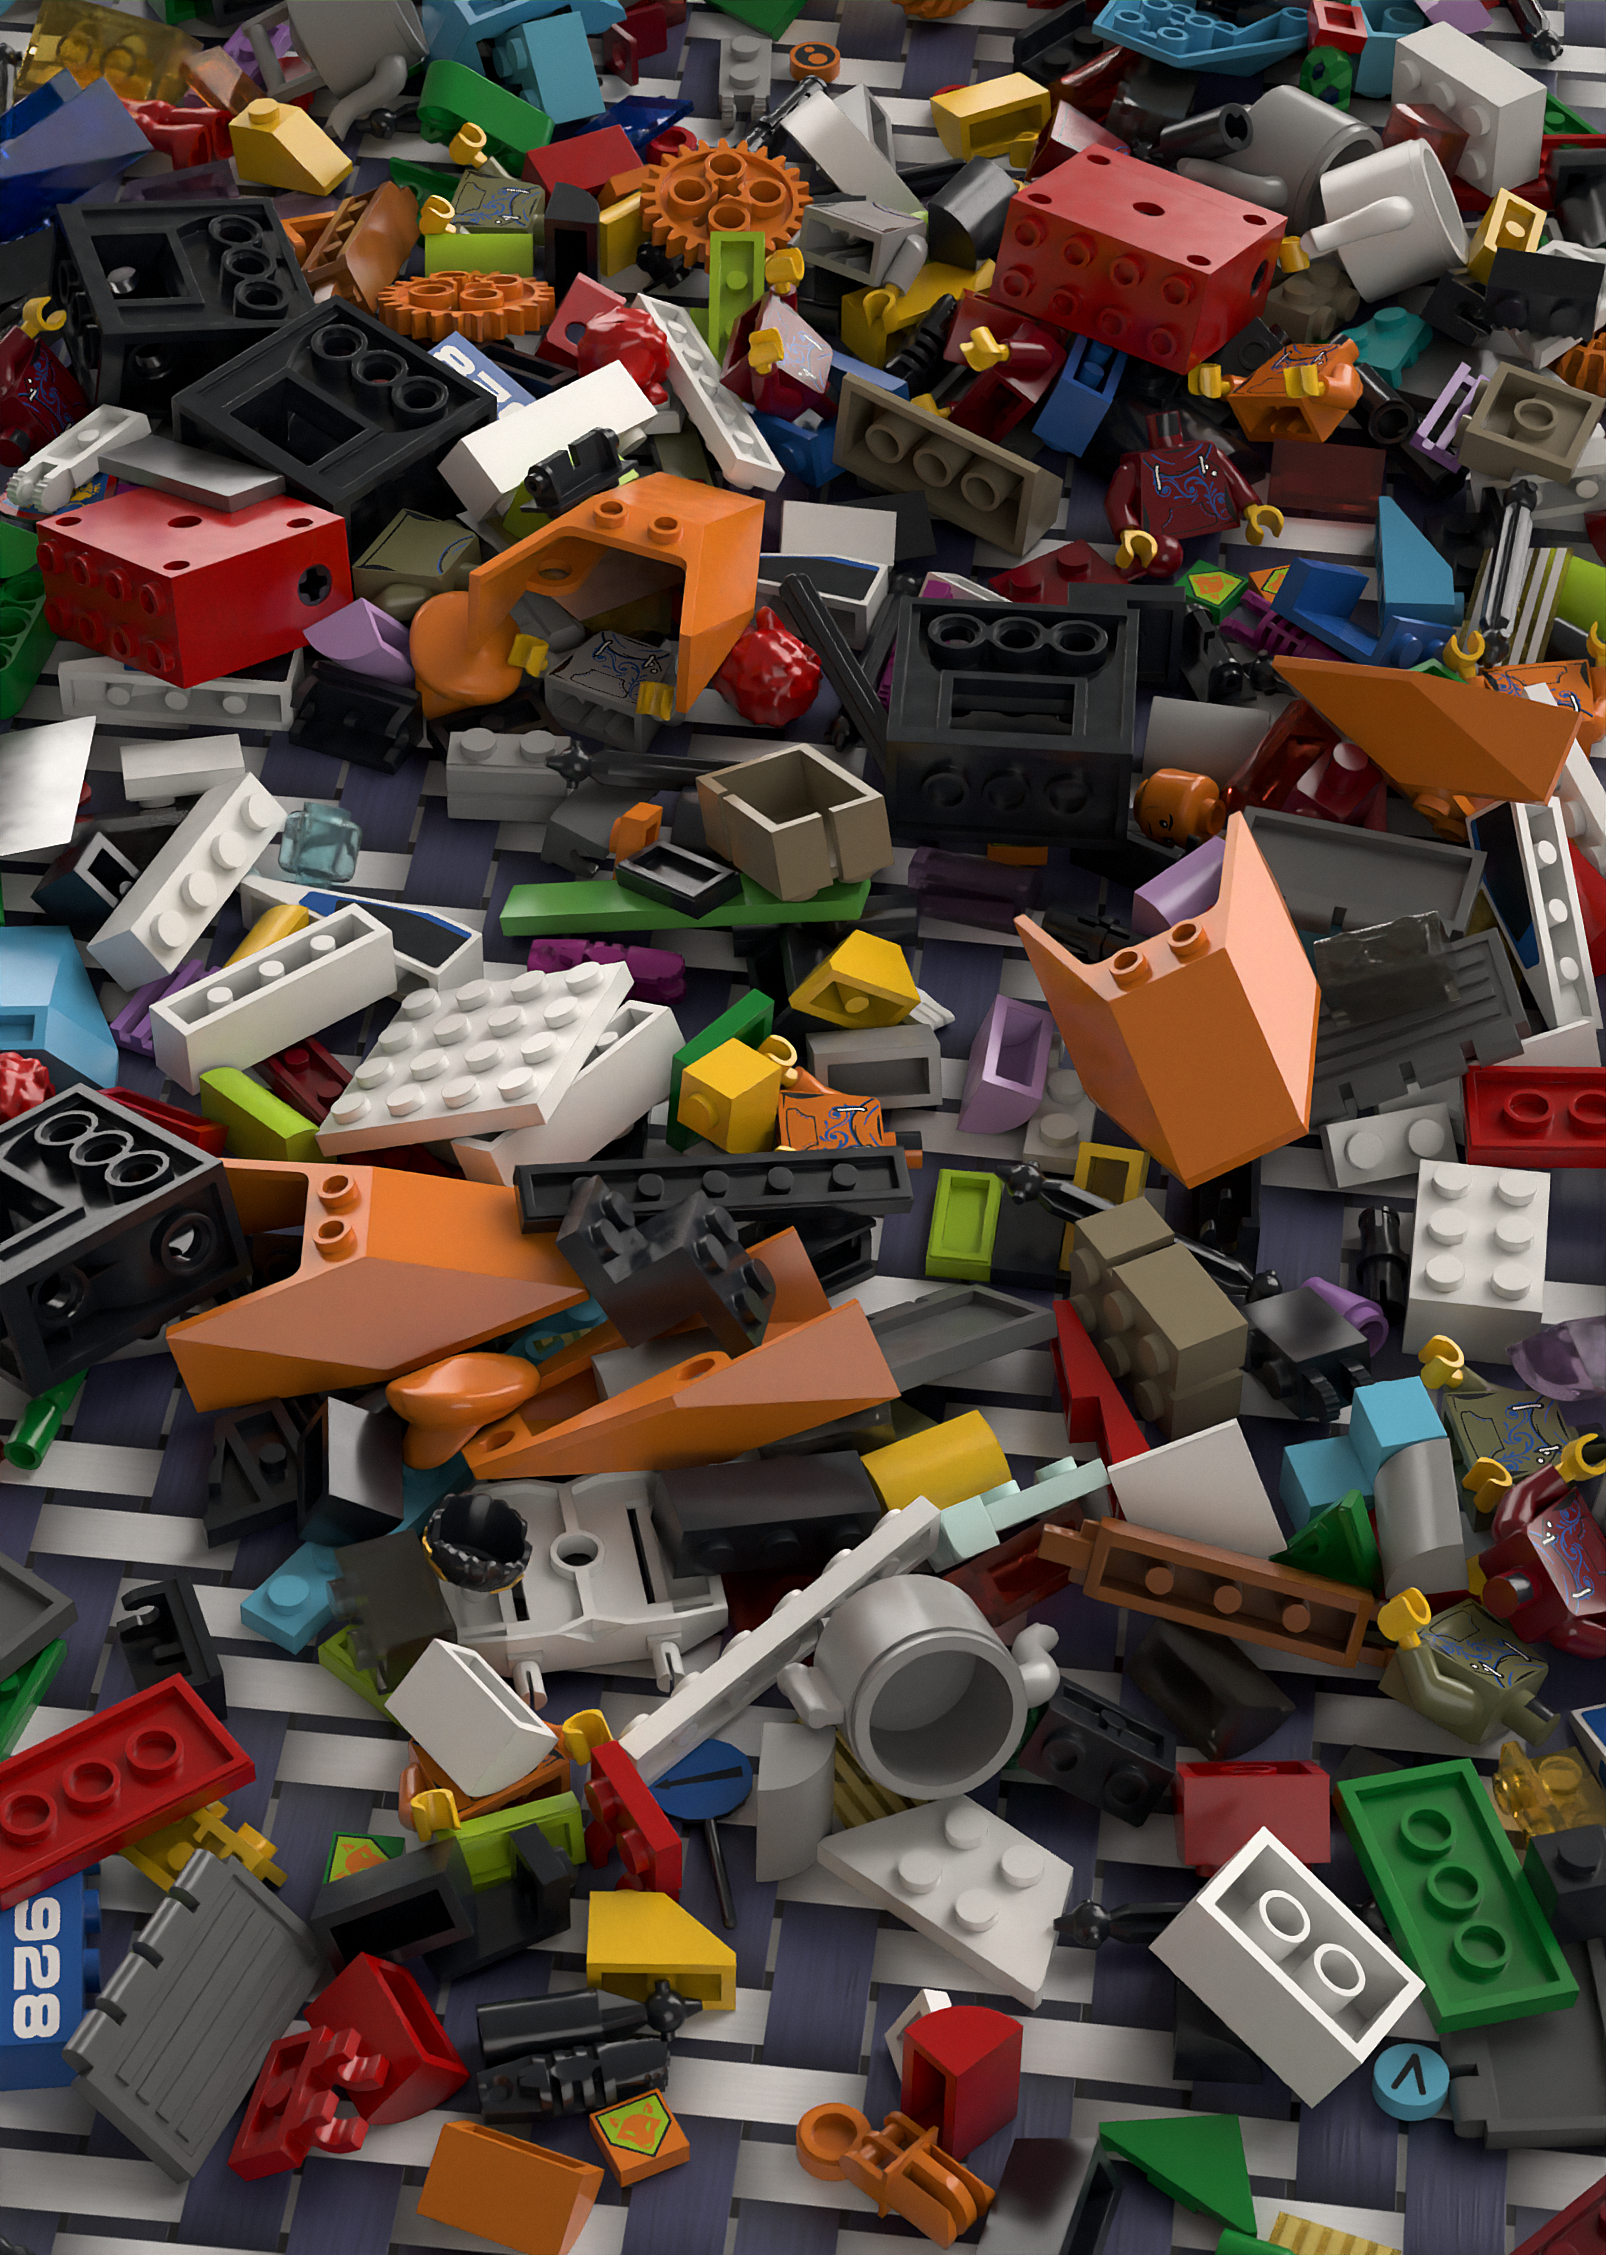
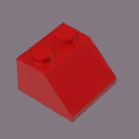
M1312 1760L1176 1762V1774L1170 1782L1177 1856L1184 1865H1196L1197 1876L1213 1877L1263 1826L1311 1873L1312 1863H1331L1329 1774Z

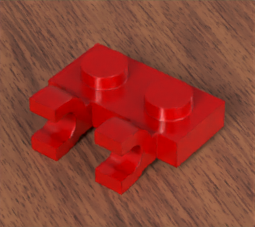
M617 1739L590 1749L591 1780L585 1782L584 1792L595 1820L589 1824L583 1833L587 1859L594 1870L608 1865L609 1850L617 1844L620 1857L628 1871L620 1877L615 1885L614 1892L622 1889H632L639 1892H664L673 1901H679L678 1889L682 1888L681 1839Z
M325 2025L272 2041L227 2166L248 2182L301 2167L302 2161L308 2154L311 2146L336 2154L361 2150L369 2124L360 2116L345 2120L334 2118L333 2116L340 2098L331 2091L333 2084L360 2092L382 2088L391 2062L382 2054L369 2058L356 2056L355 2054L362 2036L353 2028L335 2034Z

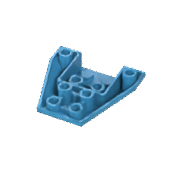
M422 0V26L427 37L430 54L422 58L421 64L424 73L427 74L428 66L432 61L450 60L458 62L486 77L476 45L477 41L501 36L509 28L531 19L545 18L558 8H560L563 14L580 10L586 35L602 33L613 24L627 19L625 10L617 0Z
M1110 0L1093 22L1091 31L1095 35L1176 68L1250 77L1307 46L1309 26L1306 17L1307 11L1297 7L1283 8L1281 11L1245 28H1237L1231 23L1219 21L1218 16L1213 13L1195 11L1197 0Z
M69 926L0 927V1054L15 1052L25 1059H38L42 1066L48 1067L49 1080L55 1086L56 1095L80 1082L93 1090L117 1087L118 1049Z

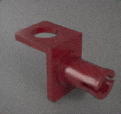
M660 3L630 12L625 10L627 19L613 24L608 30L603 32L605 66L631 87L639 85L638 60L663 53L667 50L666 9Z

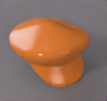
M450 591L438 594L427 600L417 610L410 626L409 652L415 671V690L422 692V711L429 720L477 705L498 703L516 691L521 682L524 667L507 663L515 636L521 633L518 624L510 613L507 614L479 653L467 650L469 592Z
M465 1353L446 1358L390 1382L385 1389L386 1400L398 1415L410 1422L402 1443V1459L406 1466L425 1470L445 1463L483 1425L500 1419L520 1407L525 1399L534 1395L540 1387L541 1376L537 1367L524 1358L509 1354Z

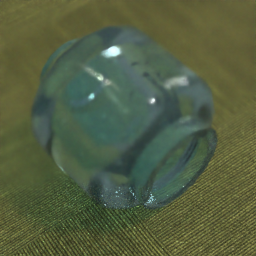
M304 802L303 811H294L287 816L278 864L283 871L296 875L294 884L330 891L332 883H347L353 879L362 839V829L356 822L350 821L352 811Z

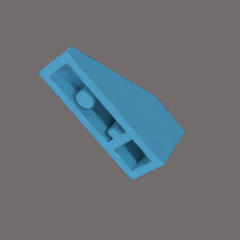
M1379 496L1374 533V555L1380 637L1391 615L1449 625L1450 627H1462L1464 593L1454 592L1452 568L1391 497Z

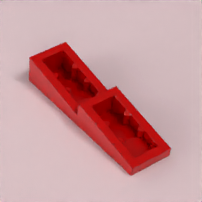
M1052 1301V1310L1055 1311L1058 1336L1050 1339L1049 1348L1069 1444L1096 1442L1098 1457L1101 1458L1106 1471L1108 1466L1150 1451L1149 1445L1070 1301ZM1111 1482L1105 1486L1111 1518L1127 1522Z

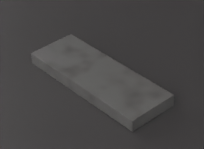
M155 435L147 436L97 455L99 472L229 513L286 492L285 477L282 474Z

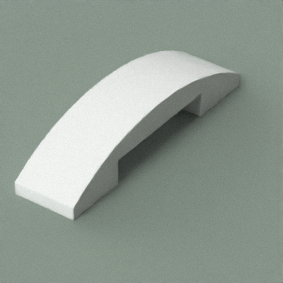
M820 89L780 121L785 131L805 154L814 160L841 193L866 195V201L876 202L909 215L919 211H926L867 138Z

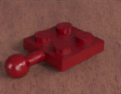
M1157 534L1153 536L1157 544V552L1147 568L1142 566V561L1138 554L1134 555L1128 568H1121L1117 564L1110 565L1081 538L987 580V589L1012 602L1067 605L1068 582L1130 584L1129 582L1147 574L1154 578H1167L1174 575L1181 567L1184 557L1183 549L1179 541L1173 536Z

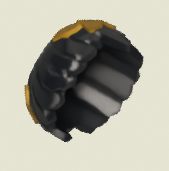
M465 1491L458 1495L448 1494L441 1501L432 1517L429 1518L428 1526L424 1529L422 1539L424 1557L433 1572L441 1580L448 1581L461 1588L477 1592H490L491 1594L510 1589L525 1576L524 1571L530 1562L533 1546L525 1540L528 1522L521 1518V1515L515 1509L509 1508L506 1501L493 1499L490 1495L484 1493L475 1495L471 1491Z

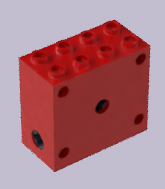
M1093 143L1011 197L988 298L1181 375H1186L1228 343L1257 316L1259 318L1263 316L1288 217Z
M144 486L36 522L39 543L36 548V557L43 572L46 595L43 609L45 618L50 626V632L184 690L310 645L303 630L353 603L345 518L284 494L276 495L229 513Z

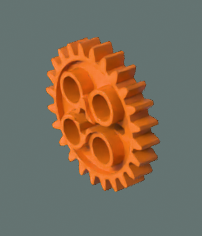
M720 138L717 148H710L703 139L698 140V151L694 152L684 145H679L678 158L664 153L661 157V166L651 165L649 167L648 179L642 180L639 216L643 217L642 229L643 232H652L651 244L653 246L666 244L665 257L669 259L683 254L685 255V268H689L699 261L704 263L705 274H709L710 231L765 232V258L774 254L776 250L788 249L787 243L802 227L805 205H813V197L808 196L809 183L799 181V168L785 169V156L782 155L772 160L767 159L768 147L766 146L759 148L753 153L748 151L747 141L742 140L737 148L734 149L729 148L725 138Z
M474 270L470 273L442 271L430 273L429 278L413 276L410 277V282L396 281L395 286H385L384 292L378 293L379 322L392 330H396V333L400 335L412 334V339L415 340L432 338V342L443 340L455 331L466 340L483 342L484 339L490 341L503 340L506 334L524 336V330L540 331V326L550 325L555 315L554 287H548V282L546 281L537 282V277L522 278L519 273L501 275V271L489 274H481L479 270Z

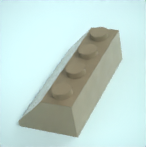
M850 372L843 377L832 463L894 494L924 490L928 511L1021 558L1056 522L1063 485L1062 478Z

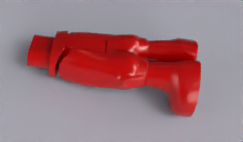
M89 94L81 99L66 97L52 110L50 117L51 125L67 130L70 138L82 140L89 146L106 152L126 153L137 156L160 152L169 155L172 158V167L177 181L193 188H200L208 179L211 160L225 163L234 153L228 124L235 117L229 111L212 107L177 108L163 100H139L120 96Z

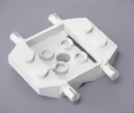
M659 1470L584 1474L565 1484L528 1478L503 1481L502 1478L490 1479V1483H488V1479L476 1480L473 1475L476 1486L471 1490L473 1494L484 1493L490 1495L493 1499L506 1501L509 1508L515 1509L521 1515V1518L528 1522L525 1540L533 1546L530 1562L524 1571L525 1576L520 1580L528 1620L517 1621L511 1588L495 1594L471 1591L448 1581L445 1582L435 1574L447 1641L475 1650L498 1675L507 1678L512 1677L516 1694L529 1708L530 1689L535 1711L541 1709L547 1703V1695L544 1690L541 1673L651 1658L654 1663L658 1688L661 1691L670 1692V1673L674 1689L686 1677L680 1654L727 1627L728 1606L720 1574L716 1576L672 1578L650 1519L660 1475ZM629 1509L632 1510L652 1604H647L627 1514ZM574 1553L586 1554L593 1559L592 1562L584 1566H571L561 1560L567 1555Z

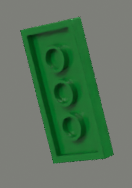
M1470 1757L1336 1782L1331 1799L1405 1965L1426 1984L1419 1993V1997L1437 2035L1574 2007L1580 1989Z

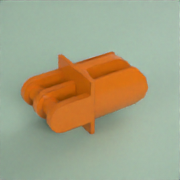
M892 2111L884 2118L885 2128L881 2132L872 2130L863 2136L861 2140L862 2149L858 2152L849 2150L840 2157L839 2164L841 2170L854 2185L879 2204V2217L883 2218L894 2209L940 2247L947 2250L954 2243L958 2235L964 2234L974 2225L977 2217L985 2215L991 2209L996 2195L995 2191L936 2145L938 2128L935 2125L926 2132L903 2113Z

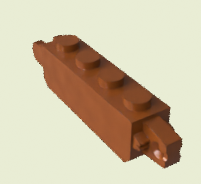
M387 181L380 184L378 188L343 200L301 268L316 306L337 294L375 319V312L378 308V293L384 292V287L391 286L392 282L400 276L399 270L404 261L412 255L411 249L421 234L415 221L417 215H419V205L415 194H413L409 187L404 186L398 189L394 183Z
M1102 1515L1101 1522L1084 1519L1081 1532L1050 1524H1045L1037 1556L1070 1566L1068 1581L1084 1586L1083 1594L1096 1600L1343 1668H1355L1358 1661L1387 1669L1397 1649L1395 1646L1382 1645L1363 1639L1368 1620L1377 1621L1380 1610L1389 1603L1388 1601L1374 1598L1372 1589Z

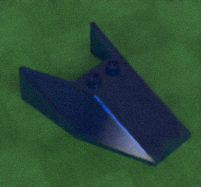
M65 67L0 115V243L14 241L21 236L26 237L46 229L52 223L49 218L55 214L56 204H71L154 149L103 76L82 90L68 68Z

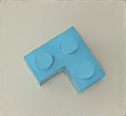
M580 10L523 23L494 39L496 48H493L492 58L497 75L500 78H504L506 85L513 83L522 84L523 91L520 92L519 98L551 117L555 123L554 128L591 120L606 112Z
M1419 1376L1395 1381H1382L1373 1385L1354 1388L1349 1435L1323 1440H1309L1302 1444L1284 1447L1279 1494L1296 1533L1350 1489L1361 1490L1366 1510L1369 1512L1375 1507L1373 1494L1375 1477L1379 1469L1389 1458L1412 1445L1447 1438V1433Z

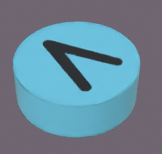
M1409 2043L1395 2045L1385 2050L1375 2063L1372 2093L1376 2103L1389 2115L1407 2121L1424 2120L1435 2115L1443 2107L1447 2097L1449 2071L1444 2060L1436 2052L1425 2046Z

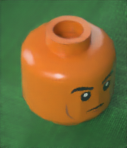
M1167 768L1160 769L1149 779L1141 783L1134 797L1133 816L1141 832L1147 835V837L1172 848L1177 846L1186 851L1188 834L1200 837L1203 844H1205L1221 831L1226 819V806L1221 800V793L1216 782L1210 777L1184 770Z

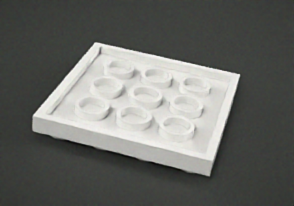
M586 962L567 971L545 974L543 971L535 970L524 973L516 979L492 983L487 979H479L469 982L460 988L442 990L439 993L434 988H423L411 993L402 1001L401 1008L388 1027L379 1035L378 1042L363 1064L356 1069L355 1076L340 1098L331 1106L330 1113L319 1128L320 1131L314 1135L323 1156L546 1125L634 984L626 962L600 965L597 962Z

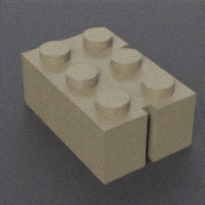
M807 743L795 745L695 778L707 845L728 861L734 862L736 867L782 901L797 902L814 897L818 893V889L833 885V879L835 878L843 883H857L872 877L874 871L895 864L884 796Z
M1144 1196L1075 1222L1073 1252L1069 1254L1071 1270L1070 1298L1067 1300L1070 1301L1094 1347L1100 1353L1101 1360L1110 1376L1120 1378L1134 1396L1136 1406L1143 1418L1149 1422L1154 1421L1171 1443L1239 1416L1243 1373L1238 1367L1243 1366L1245 1363L1249 1323L1182 1242L1146 1255L1148 1252L1174 1243L1175 1233Z

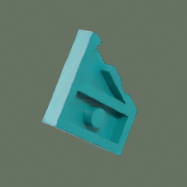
M1389 307L1376 312L1374 318L1363 325L1342 331L1339 334L1349 337L1358 347L1359 358L1353 363V366H1359L1367 362L1395 390L1402 383L1401 368H1413L1419 359L1418 353L1426 349L1432 340L1431 324L1419 318L1420 315L1407 313L1404 308Z

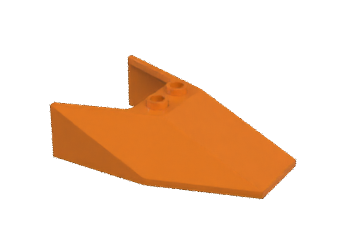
M657 472L596 494L469 573L467 650L479 653L526 590L545 596H565L578 590L610 546L674 564L683 568L686 572L679 635L675 711L687 714L754 618L765 501L663 472ZM547 569H559L567 572L569 576L561 580H549L541 577L539 573Z
M1275 655L1271 664L1273 669L1314 717L1343 743H1353L1365 751L1372 765L1381 771L1383 780L1433 825V832L1445 839L1458 843H1464L1466 840H1469L1465 818L1498 800L1547 807L1584 718L1577 711L1414 670ZM1567 837V839H1569L1571 843L1579 850L1574 839Z
M1241 811L1228 817L1217 903L1207 912L1192 919L1178 922L1171 929L1133 947L1121 949L1112 957L1102 962L1087 965L1078 960L1025 914L1013 919L1089 1100L1187 1189H1192L1308 1134L1321 989L1277 881Z
M218 1158L224 1164L243 1235L304 1225L301 1265L298 1271L287 1279L167 1327L165 1338L197 1413L264 1402L275 1397L282 1399L392 1380L590 1300V1291L555 1245L559 1232L521 1234L514 1188L374 1166Z
M792 1226L745 1250L752 1260L758 1258L766 1265L776 1285V1297L761 1346L733 1360L722 1351H711L694 1356L600 1403L590 1356L629 1346L611 1320L607 1319L537 1365L536 1367L541 1376L538 1391L526 1398L520 1407L513 1412L479 1428L475 1435L459 1451L476 1480L700 1467L710 1464L727 1463L746 1451L901 1397V1394L859 1301L855 1298L832 1310L798 1233ZM697 1312L648 1341L706 1327L708 1324L700 1313ZM706 1372L697 1378L691 1379L692 1377L700 1373Z

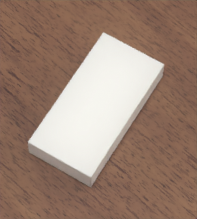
M784 500L781 506L778 553L838 554L888 565V572H891L894 566L897 512Z

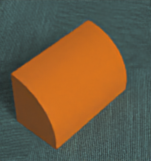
M467 2119L443 2124L415 2213L529 2255H567L578 2239L589 2217L605 2169Z

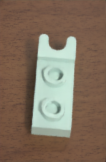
M1070 1456L1037 1470L1035 1474L1039 1484L1020 1491L1016 1480H1012L941 1510L938 1547L927 1558L931 1567L937 1573L971 1559L999 1545L997 1533L1082 1498L1110 1484L1111 1480L1101 1458L1077 1467L1073 1457Z

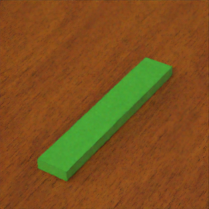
M742 873L740 878L743 892L699 920L619 886L617 880L513 885L499 918L503 935L508 937L858 920L861 917L868 897L871 882L869 878L857 883H843L835 878L833 879V885L818 889V893L814 897L803 901L791 902L782 901L746 873Z

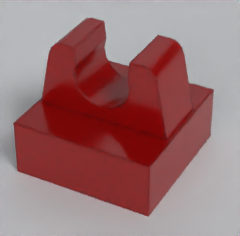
M1312 0L1306 14L1309 26L1307 36L1308 52L1315 46H1334L1341 51H1347L1349 57L1352 53L1362 54L1368 35L1361 7L1325 0Z

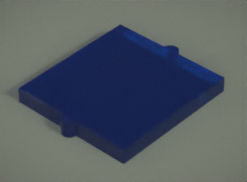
M628 95L573 134V136L578 137L620 124L633 148L640 150L695 110L693 101L668 99L666 96L646 97Z

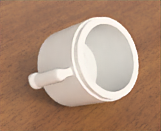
M1424 138L1415 141L1412 139L1321 175V193L1325 208L1324 225L1305 232L1300 240V248L1308 253L1311 263H1325L1334 259L1350 276L1357 291H1359V294L1367 303L1375 302L1443 276L1446 269L1468 263V243L1456 200L1436 154ZM1278 256L1276 264L1281 268Z

